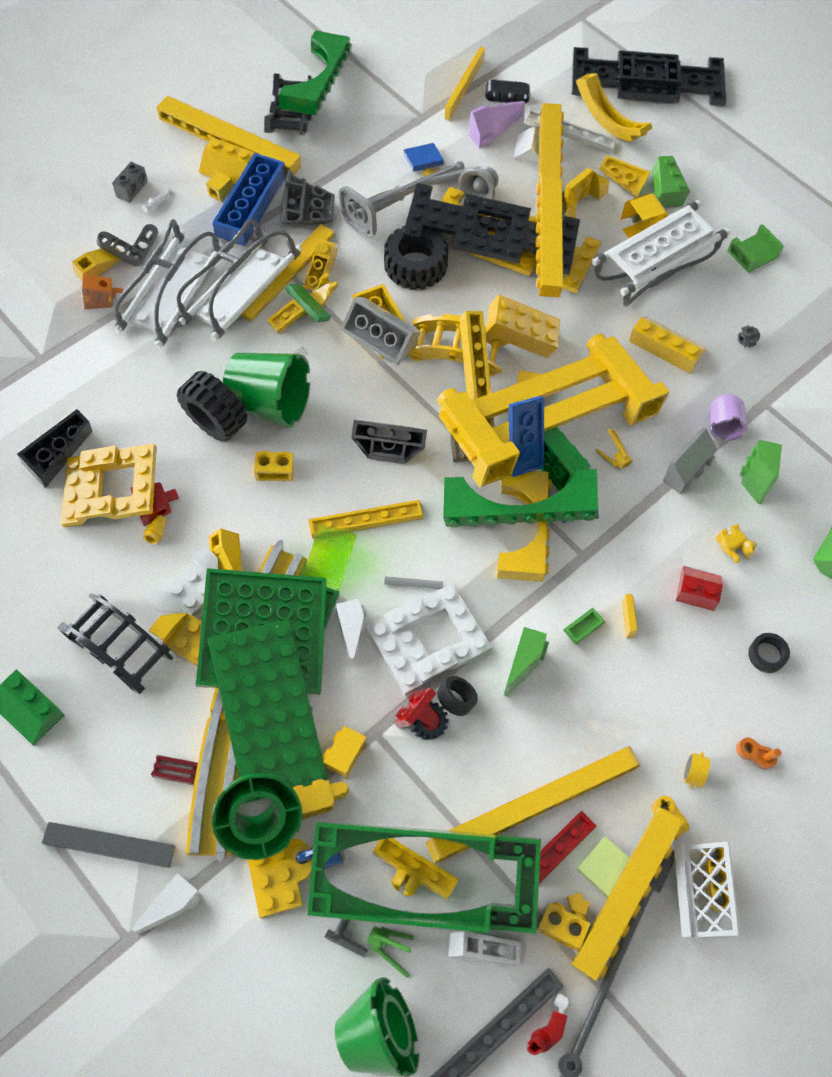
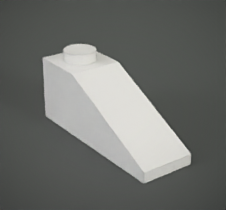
M359 599L336 604V611L351 666L355 665L364 627V617L367 616L365 605H361Z
M177 874L131 929L139 935L185 913L188 909H193L200 899L198 897L201 893Z
M465 931L450 933L448 957L520 966L521 942Z

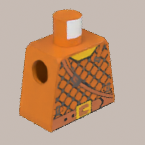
M83 274L82 292L84 309L112 307L113 298H119L123 293V288H113L111 278Z

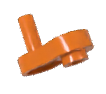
M749 737L738 741L736 744L737 754L742 759L750 760L762 769H770L775 766L778 757L782 754L780 749L776 748L773 750L762 746Z

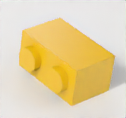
M344 725L341 731L338 730L336 732L332 748H327L325 751L323 762L325 768L347 779L367 740L366 736Z

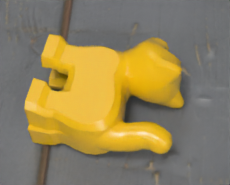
M739 524L731 526L730 535H728L726 528L720 531L715 538L721 545L723 552L732 558L734 563L740 562L738 554L735 553L736 550L741 548L743 554L749 560L750 556L756 552L757 547L756 542L748 540L745 534L741 532Z

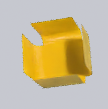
M648 193L625 201L620 221L637 214L643 220L642 222L622 228L628 239L667 218L668 213L655 194Z

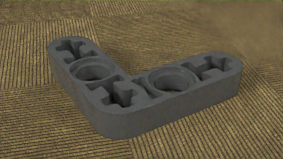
M152 224L145 225L133 246L109 232L102 231L97 236L96 244L101 249L133 266H140L157 238L158 229ZM149 231H152V233H151V235L149 236V239H148V238L146 237V236H147V233H148ZM138 243H146L147 248L140 247ZM116 246H122L125 251H117Z

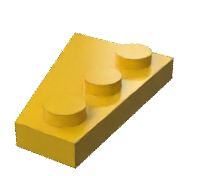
M608 155L605 156L599 169L636 197L640 195L651 173L648 170Z

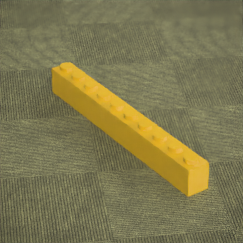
M168 95L156 107L160 120L209 142L213 137L251 152L285 162L286 177L288 170L293 172L292 175L295 176L301 168V157L299 154Z

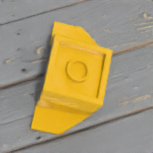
M586 168L566 185L562 205L565 216L576 218V205L580 200L585 199L588 194L597 200L608 193L609 180L590 168Z
M187 613L160 616L148 631L162 639L163 643L172 652L193 665H198L202 621Z

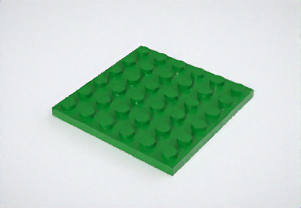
M207 568L196 687L218 688L207 641L208 637L289 619L307 694L320 695L327 578Z

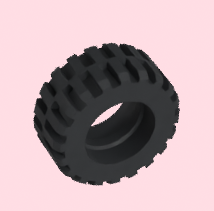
M402 226V229H396L388 236V240L385 241L384 268L387 276L391 280L393 279V282L397 285L401 284V287L406 289L409 287L411 290H416V288L422 290L426 289L427 286L430 288L435 285V282L441 281L448 267L449 252L447 241L442 237V234L422 229L418 242L402 238L405 226ZM409 253H422L429 258L423 261H411L403 256Z
M206 371L195 372L177 391L178 403L181 404L180 406L186 412V415L202 431H205L207 435L212 436L216 440L221 442L229 441L247 423L248 414L242 405L243 403L226 384L211 373L208 374Z

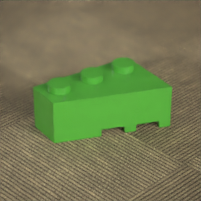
M659 156L652 169L653 194H655L663 207L683 206L690 193L688 185L674 157Z

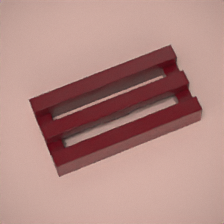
M157 755L151 776L193 785L198 762ZM161 762L191 767L193 769L189 770L174 766L161 764ZM159 769L172 772L188 774L191 776L190 778H186L176 775L160 773L158 771Z

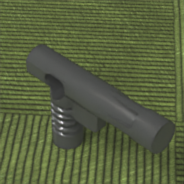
M340 919L341 921H339L340 923H338L339 925L335 932L330 929L327 930L324 938L365 958L368 949L351 941L353 934L345 930L350 920ZM340 934V940H334L333 936Z

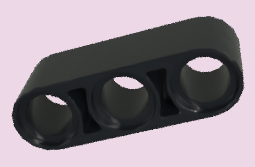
M489 80L486 84L485 98L491 102L511 103L524 101L526 104L530 100L531 88L525 82Z

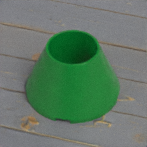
M247 774L238 778L222 791L212 811V828L218 843L226 851L228 850L237 855L238 858L246 860L265 859L283 851L290 845V841L296 832L298 833L302 823V806L296 791L283 779L269 774ZM265 797L272 800L270 806L259 815L244 816L237 812L241 804L250 798Z
M386 977L376 979L337 1019L335 1023V1041L343 1063L351 1072L409 1077L414 1075L419 1067L420 1054H415L414 1042L418 1041L417 1032L403 995L397 987L392 988L388 984L391 980Z

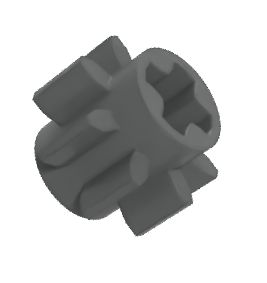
M749 325L742 327V331L738 334L739 343L749 348L756 346V342L760 339L759 330Z

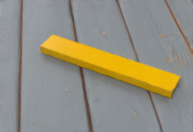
M480 47L448 100L444 113L446 120L450 121L483 64L485 48Z
M419 499L308 519L313 539L423 519V512Z

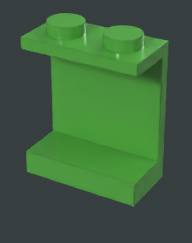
M761 224L757 233L742 242L737 237L732 239L727 251L750 273L778 258L784 245L769 229Z

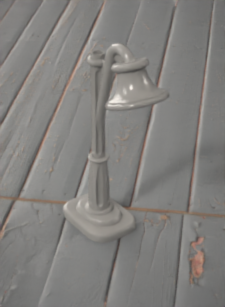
M456 160L452 165L402 187L397 185L394 189L384 191L369 198H365L352 188L344 186L339 189L338 194L342 217L350 226L369 238L377 232L376 212L399 200L403 201L405 196L414 193L417 183L431 186L459 178V189L464 192V199L466 194L494 200L495 188L499 183V177L497 172L489 166H476L465 169L464 163Z

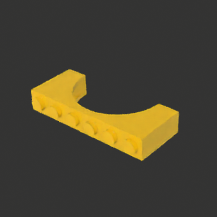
M532 471L516 477L508 476L502 479L501 494L511 495L526 504L536 503L551 497L548 496V490H551L552 480L548 479V472ZM538 522V533L527 546L512 552H499L497 578L543 582L544 576L548 575L549 564L546 563V558L549 557V546H546V540L549 541L550 529H547V522Z

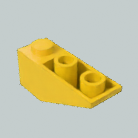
M323 239L318 240L303 288L314 291L320 277L326 272L329 274L339 250L335 243Z
M103 249L86 252L73 260L72 265L74 273L82 281L83 274L99 276L122 260Z
M220 528L209 535V548L218 558V569L242 571L239 533Z

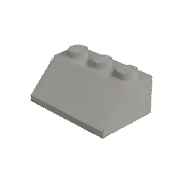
M702 427L670 462L663 478V482L680 494L684 489L688 490L694 483L693 479L695 477L699 478L705 471L704 467L706 465L710 466L716 458L714 454L717 448L705 427Z

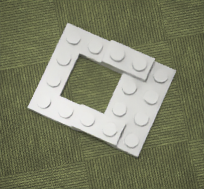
M452 583L422 599L418 597L384 614L383 619L366 627L367 632L404 696L423 687L433 677L442 672L457 669L492 650L491 644ZM445 611L463 641L450 648L447 646L429 656L412 627Z

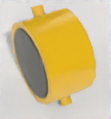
M692 752L685 767L683 781L689 784V787L692 789L694 786L703 788L708 777L711 759L704 756V752H700V754Z

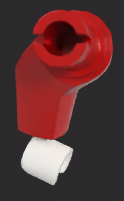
M558 994L554 1005L560 1009L558 1012L553 1011L548 1025L535 1030L531 1034L530 1040L527 1042L529 1045L527 1050L530 1054L538 1055L539 1053L547 1052L563 1038L568 1018L564 1012L569 1007V1000L564 995Z

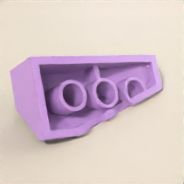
M511 102L503 106L496 104L494 107L484 105L472 110L469 136L478 147L493 142L524 115L525 102Z

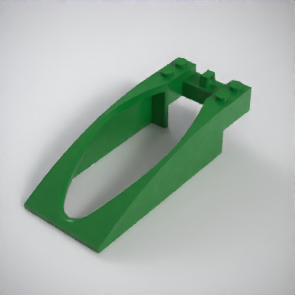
M316 822L307 916L489 933L491 929L536 934L541 838ZM399 837L444 839L480 850L488 854L491 861H494V859L517 861L515 905L490 903L474 909L449 913L402 911L371 903L340 890L326 878L324 867L326 862L338 852L368 842Z

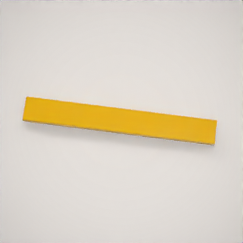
M320 224L300 245L302 248L300 256L296 260L293 259L240 316L252 322L312 259L318 240L330 241L334 236V231Z

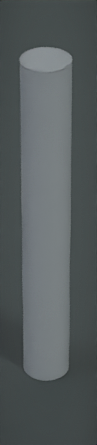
M385 576L384 584L443 588V581Z

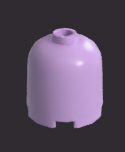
M730 394L717 397L710 406L711 435L718 439V436L724 437L726 441L741 438L743 432L748 431L743 400L738 396Z

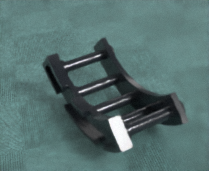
M280 73L273 74L272 95L275 96V100L271 101L269 109L271 114L264 116V133H273L275 129L299 131V135L307 133L308 123L312 121V115L294 111H281L279 109V93L281 88L285 85H294L306 81L284 80ZM308 75V80L313 79L311 75ZM281 117L300 118V121H287L278 119H280Z
M90 593L88 596L94 603L73 624L67 625L62 622L57 629L71 642L82 649L84 647L88 649L89 653L100 663L106 664L110 668L113 667L115 669L113 674L132 691L141 694L145 690L141 682L146 673L161 657L168 660L174 658L169 653L170 648L162 642L159 644L136 624V619L130 613H122L108 603V600L101 594L97 596ZM99 608L104 610L85 631L82 630L80 632L79 629ZM111 615L121 621L101 643L94 644L91 641V636ZM127 627L131 628L139 636L118 658L115 657L113 659L106 653L108 651L107 648ZM146 641L156 652L136 673L131 675L123 668L125 666L124 663Z

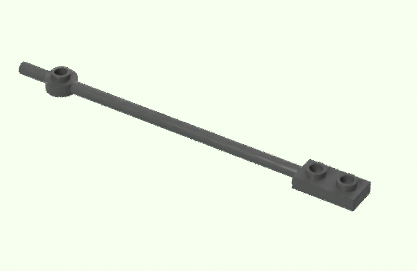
M672 850L667 860L663 858L660 864L662 870L656 879L652 878L649 884L652 888L646 898L642 897L638 904L641 906L640 911L635 918L631 917L628 923L630 929L620 941L619 949L611 961L571 1053L560 1057L558 1061L560 1077H578L581 1074L582 1062L579 1058L652 892L654 890L660 893L675 861L674 850ZM569 1061H572L575 1065L573 1071L567 1069Z

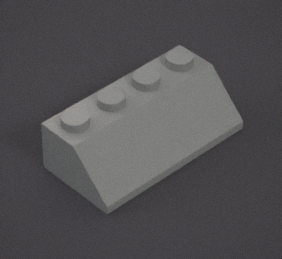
M354 297L340 328L343 332L397 365L414 348L421 334V331L365 297Z

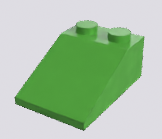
M527 627L523 628L504 696H508L538 666L539 660H544L549 642L546 641V633Z

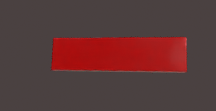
M582 810L541 850L539 884L597 827Z

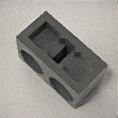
M130 161L112 182L116 197L129 203L148 182L145 167Z

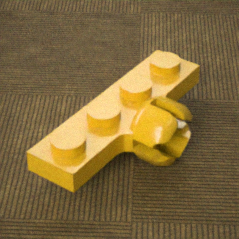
M393 838L380 840L373 850L372 854L397 870L392 878V886L399 892L405 882V890L402 893L405 896H413L419 886H425L440 897L448 900L459 881L455 876Z

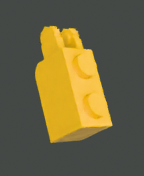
M324 779L312 782V785L306 787L303 785L293 787L301 802L302 819L332 811L335 807L334 801L347 797L349 791L347 784L343 781L330 784L329 780L324 781Z

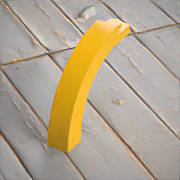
M587 74L576 80L578 89L589 111L610 134L619 139L633 142L639 137L647 135V132L653 129L652 123L634 122L620 114L605 95L598 74Z

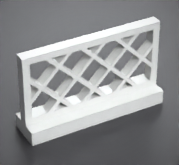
M730 843L674 845L682 937L698 939L704 937L740 936ZM717 848H724L725 857L718 863L711 855ZM700 850L705 854L698 865L692 861L691 851ZM708 858L717 865L710 875L701 868ZM720 869L727 873V880L722 886L713 879ZM698 871H701L707 877L701 887L694 883V876ZM711 881L720 888L713 898L703 891ZM722 892H725L730 899V903L725 909L715 902ZM701 893L710 900L703 910L696 905V899ZM713 904L722 911L715 922L706 915ZM725 915L732 920L733 930L724 931L718 925ZM703 916L712 923L707 932H699L698 923Z

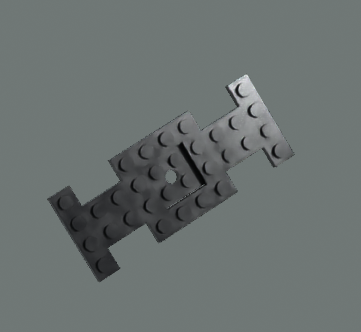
M573 47L571 95H581L576 80L587 74H598L601 86L617 87V98L679 103L680 92L709 94V105L725 106L724 58L709 57L707 61L708 67L683 66L678 54L618 50L616 61L588 59L589 48Z
M421 183L416 184L402 238L419 242L422 229L455 236L452 248L454 250L516 264L520 262L522 251L536 254L537 250H539V247H536V239L539 236L536 233L537 223L529 221L531 208L470 194L465 195L463 206L433 200L431 199L433 186ZM564 216L562 221L563 274L570 275L580 219ZM492 231V232H494L495 234H494V235H491V234H488L487 232Z

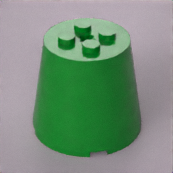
M235 353L227 363L223 375V383L237 395L236 397L243 403L242 405L245 407L246 413L283 427L291 428L294 426L293 423L295 421L299 422L308 402L310 382H307V374L310 373V367L306 357L302 354Z

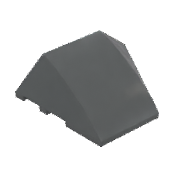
M288 170L282 198L280 221L282 223L326 224L332 222L335 195L318 185L313 186L307 183L303 177L299 179L292 175L293 172Z

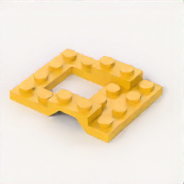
M153 443L124 449L110 446L81 451L80 456L67 458L61 525L63 527L83 525L87 518L100 516L121 519L153 514L156 445ZM135 467L133 496L114 499L111 495L102 497L104 472Z

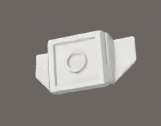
M205 545L191 556L193 564L164 590L158 585L145 597L158 611L187 613L194 616L203 608L207 568L218 569V558Z

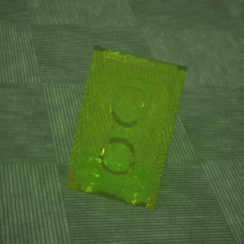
M319 523L303 576L327 578L326 587L340 590L357 534Z

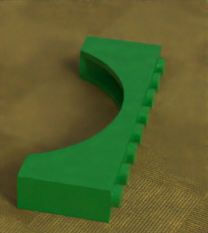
M314 31L311 37V52L324 61L326 68L311 80L283 86L279 93V109L317 115L318 111L322 109L323 102L327 99V94L331 92V86L335 84L336 77L339 76L340 69L344 66V61H347L348 54L351 53L352 43H350L349 36Z
M597 469L577 470L571 481L558 493L545 500L527 505H505L490 501L476 493L467 484L464 477H447L444 479L443 519L446 526L453 528L463 525L475 527L483 524L494 526L503 523L513 525L524 522L533 524L535 522L552 523L555 521L572 522L574 520L592 521L599 519Z

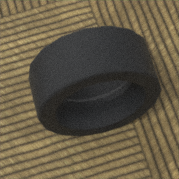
M770 632L762 633L750 645L748 656L755 668L761 672L773 673L782 669L790 658V649L788 643L781 636ZM769 643L775 646L780 653L779 661L770 663L763 660L758 653L759 645Z
M458 676L448 677L437 690L440 704L444 709L456 716L467 715L478 702V695L473 686ZM451 690L459 694L464 702L456 698Z

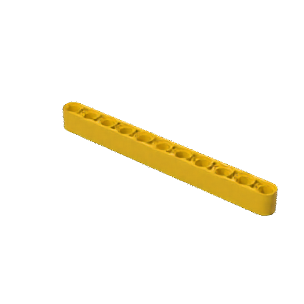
M631 746L625 747L448 831L501 834L637 769L641 764ZM431 838L425 843L434 863L444 861L471 848L457 842Z

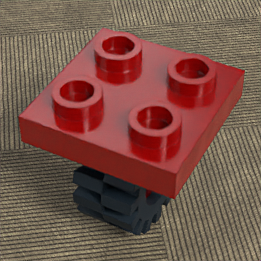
M429 688L426 690L422 689L419 692L415 691L408 699L410 703L406 708L402 707L395 715L397 719L394 721V724L398 728L412 726L411 732H415L417 738L421 737L422 740L439 738L440 735L445 733L444 730L448 728L446 723H449V719H446L448 713L443 711L444 707L439 706L437 702L433 703L431 701L437 693Z

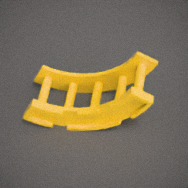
M442 314L441 317L426 315L415 318L412 325L421 331L415 347L408 353V356L415 362L426 359H446L464 363L463 349L459 348L461 342V316ZM485 326L486 342L492 346L488 360L489 375L493 376L502 373L503 370L495 364L498 349L509 343L487 335ZM443 331L456 332L452 347L439 345ZM435 332L432 345H423L426 333Z

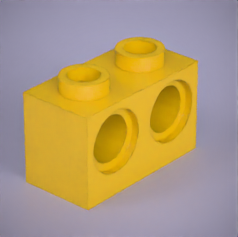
M255 452V479L260 481H293V452Z
M549 902L536 931L577 952L582 946L591 923L587 922V918L579 913L574 912L573 915L565 911L566 907L557 902L552 904ZM550 914L557 915L559 925H552L548 920V916ZM573 924L579 928V936H573L569 932L570 925Z

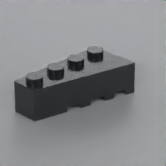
M76 409L18 452L17 456L28 471L46 488L67 463V458H71L93 430L90 422Z

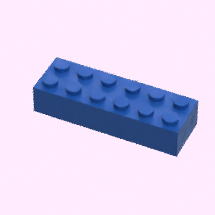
M254 153L212 222L216 237L231 241L248 220L253 219L257 224L260 222L286 177L285 162ZM253 224L246 228L237 240V244L246 246L254 232Z

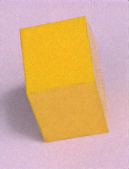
M582 893L570 895L566 898L571 913L576 912L583 916L586 915L590 902L583 900Z

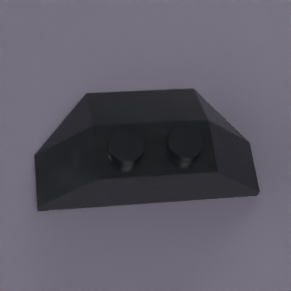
M354 420L351 438L368 459L405 464L425 448L427 430L387 423Z

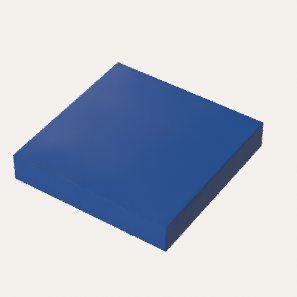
M434 143L403 149L404 156L413 172L444 165V159Z

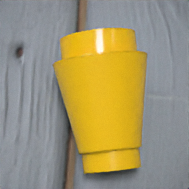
M157 515L144 530L143 538L150 544H157L161 541L167 522L165 517Z

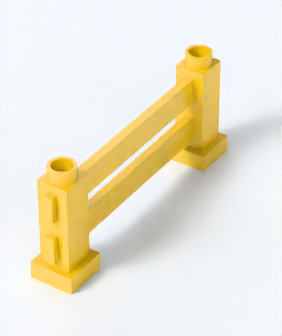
M599 333L594 335L586 344V348L590 352L587 358L472 400L466 391L458 393L455 388H449L439 395L437 403L441 407L439 418L474 465L475 469L472 477L481 488L512 475L519 457V450L512 441L509 442V421L493 428L487 421L490 418L508 412L509 404L537 396L545 398L601 376L606 384L544 407V431L562 426L619 402L625 406L622 414L623 418L632 426L658 415L670 391L662 381L653 384L614 336L606 338L604 334Z

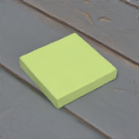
M604 836L577 870L608 897L629 857Z

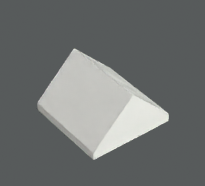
M535 126L518 135L514 160L538 163V128Z

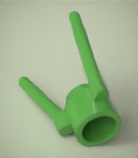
M374 926L367 940V943L372 945L371 950L377 952L396 970L408 978L409 973L380 948L385 949L387 944H390L410 953V948L390 939L389 935L408 940H414V936L389 930L383 926L381 928Z

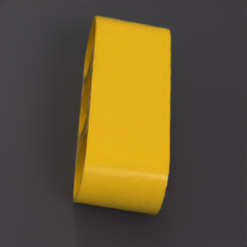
M717 848L714 851L718 856V860H716L718 863L725 857L724 848ZM704 853L701 854V859L705 856ZM708 858L702 867L710 875L717 865ZM720 869L717 874L721 878L719 884L722 886L727 880V873ZM711 881L705 888L706 894L713 898L720 888ZM722 892L720 896L723 898L724 904L721 907L725 909L730 903V899L725 892ZM714 904L710 908L714 912H721Z

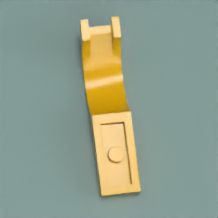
M327 272L320 277L317 287L310 294L321 306L327 302L338 286L336 281L332 283L328 279L330 276ZM292 299L268 318L267 321L280 334L307 312L295 299Z

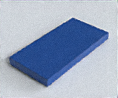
M542 396L509 404V442L512 441L520 452L513 473L510 475L512 477L544 468V397Z

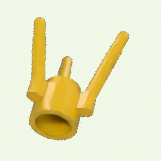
M608 429L610 437L619 450L614 455L615 460L599 449L595 451L610 462L614 468L619 466L620 469H625L633 460L625 450L616 431Z

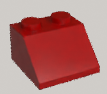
M683 566L675 601L714 611L721 598L723 587L721 575Z

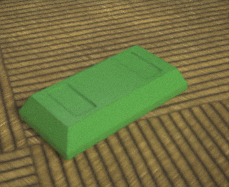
M591 608L564 628L563 631L576 645L606 622L594 608Z

